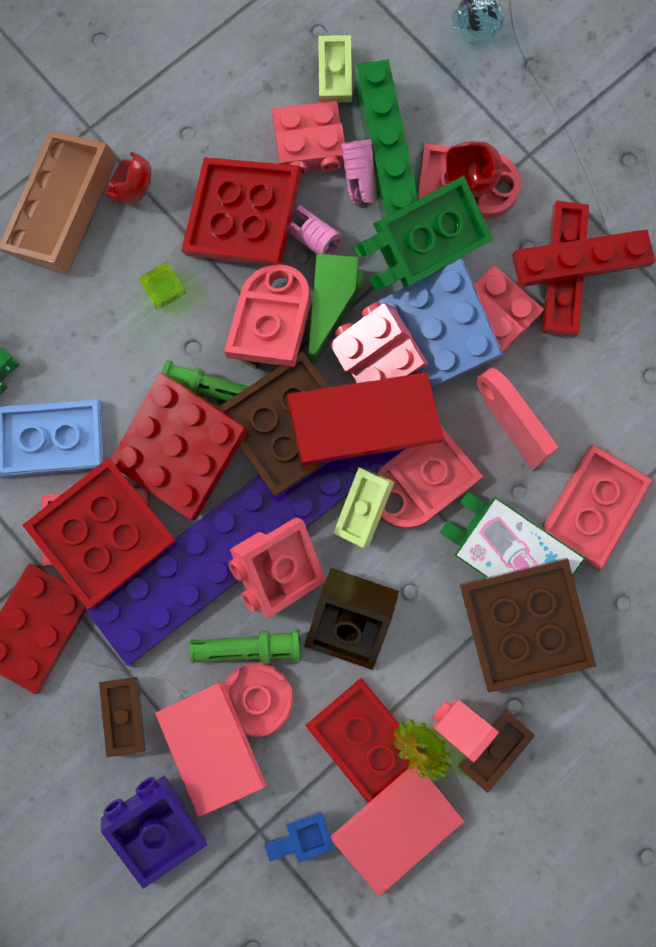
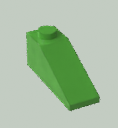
M317 254L308 352L309 360L312 364L317 363L334 336L335 331L339 328L355 302V291L363 289L364 270L357 269L358 257Z

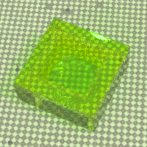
M168 261L138 278L156 310L186 294L183 285Z

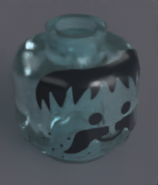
M461 0L458 9H455L453 12V27L455 30H458L460 37L464 41L491 40L497 34V31H500L502 28L504 12L502 5L497 3V0Z

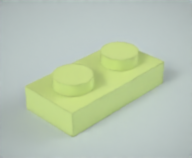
M351 35L318 36L319 102L337 100V103L352 102Z
M358 468L333 533L362 548L369 547L393 488L394 481L366 468Z

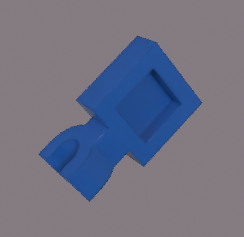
M321 811L287 823L288 836L265 842V849L270 862L295 852L298 863L334 850Z

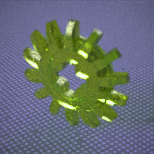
M409 719L407 726L402 721L399 724L400 730L398 728L394 730V735L397 738L394 740V745L397 749L403 750L398 755L400 759L409 758L408 768L412 770L417 766L418 775L422 778L426 777V774L431 780H437L438 776L445 777L447 773L444 770L451 769V764L444 759L451 758L449 752H445L443 746L446 743L444 740L440 741L436 736L437 732L434 729L432 731L427 729L426 724L423 722L416 726L414 720ZM416 747H424L428 753L426 755L419 753Z

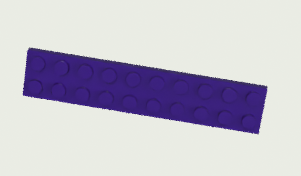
M404 449L330 461L276 499L261 477L257 475L175 538L177 542L93 610L84 609L126 666H131L238 582L228 565L229 561L233 560L229 549L258 532L267 535L296 517L304 521L306 528L348 496L358 468H366L377 473L381 467Z

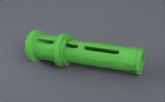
M171 360L165 361L161 372L166 373L198 395L226 402L249 387L233 381L204 375V371L198 367L192 370L176 366Z
M293 629L292 633L270 634L269 631H263L259 633V636L243 638L190 640L189 646L191 663L260 659V662L270 664L271 660L294 659L295 662H301L300 630Z

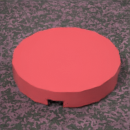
M264 663L246 664L233 671L225 681V689L245 735L251 737L269 735L280 729L289 718L293 706L292 687L286 676L276 667Z

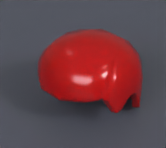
M134 152L130 153L133 157L132 161L123 159L119 163L105 190L106 196L123 204H133L142 199L151 185L152 171L149 162L143 156Z

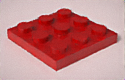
M204 157L181 251L186 256L263 265L282 264L302 176L300 166Z
M159 372L111 460L130 479L189 520H196L250 428L166 373Z
M107 458L22 525L87 610L90 611L177 542L110 458Z

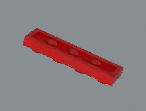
M556 200L552 207L549 245L587 239L589 205ZM584 277L546 283L542 333L576 337L579 334Z
M648 229L515 250L512 254L519 288L649 267L655 262Z

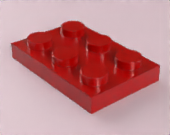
M28 563L0 611V675L33 694H39L86 612L84 608L86 607L66 582L31 563Z

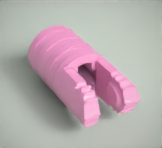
M359 140L341 144L351 203L361 204L364 201V203L375 204L379 195L372 140Z
M299 205L295 212L304 224L302 227H299L291 221L288 234L315 254L337 255L343 246V235L302 205Z

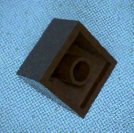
M330 568L304 647L373 670L393 617L399 591Z

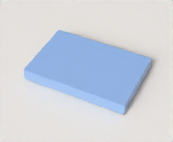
M100 399L0 407V478L91 471L104 462L103 416Z

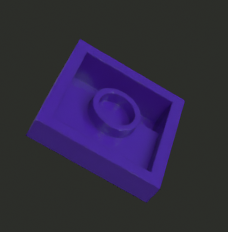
M165 775L158 780L154 777L145 779L137 786L135 790L136 795L125 802L121 798L112 801L104 809V816L101 817L102 835L143 889L207 846L205 836L187 813L185 803Z

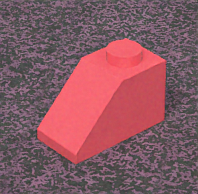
M453 699L451 703L445 700L432 715V718L436 721L431 727L472 762L478 759L499 733L458 699Z

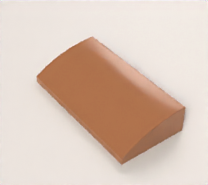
M50 131L0 241V251L33 265L67 275L117 160V156L108 144Z

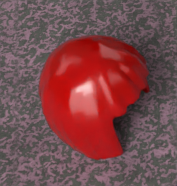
M468 141L452 146L446 155L447 180L450 183L464 176L474 198L481 197L496 187L500 181V175L503 172V161L498 151L488 143Z

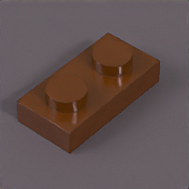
M138 677L99 682L106 757L145 752L146 746Z
M504 710L491 725L499 733L478 759L472 762L465 757L458 765L466 775L487 793L535 737L529 729L507 710Z

